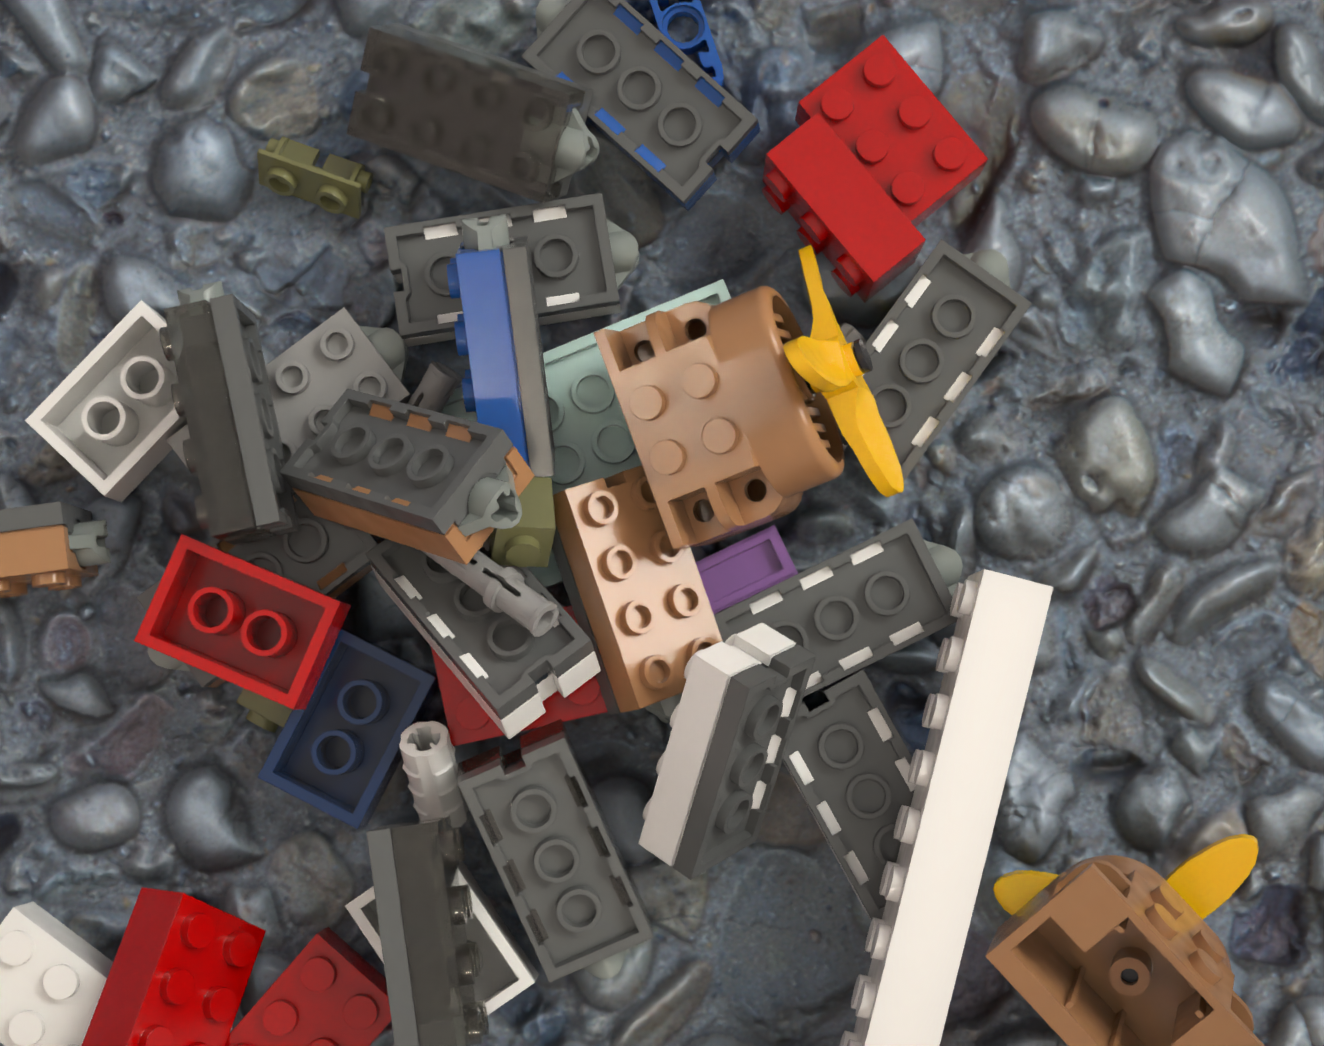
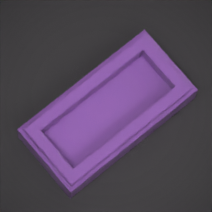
M775 525L696 562L714 615L798 574Z

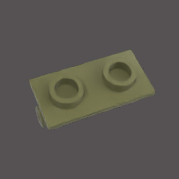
M285 136L281 137L280 140L271 138L266 146V150L258 149L260 185L268 187L279 195L294 196L317 204L330 213H343L357 219L360 218L361 192L367 194L373 181V173L365 171L364 164L329 154L323 167L319 168L315 166L320 157L319 149L293 141Z

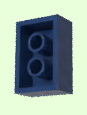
M341 628L306 710H292L257 778L356 829L367 826L402 759L399 747L401 734L407 727L416 722H421L439 687L437 675L348 629Z

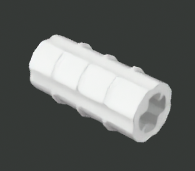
M437 721L416 722L402 732L399 744L404 762L402 768L407 773L409 780L408 788L414 798L413 807L418 812L420 823L425 830L431 833H450L460 828L466 822L468 812L467 803L457 784L461 768L456 763L454 755L456 748L452 745L448 729L444 724Z

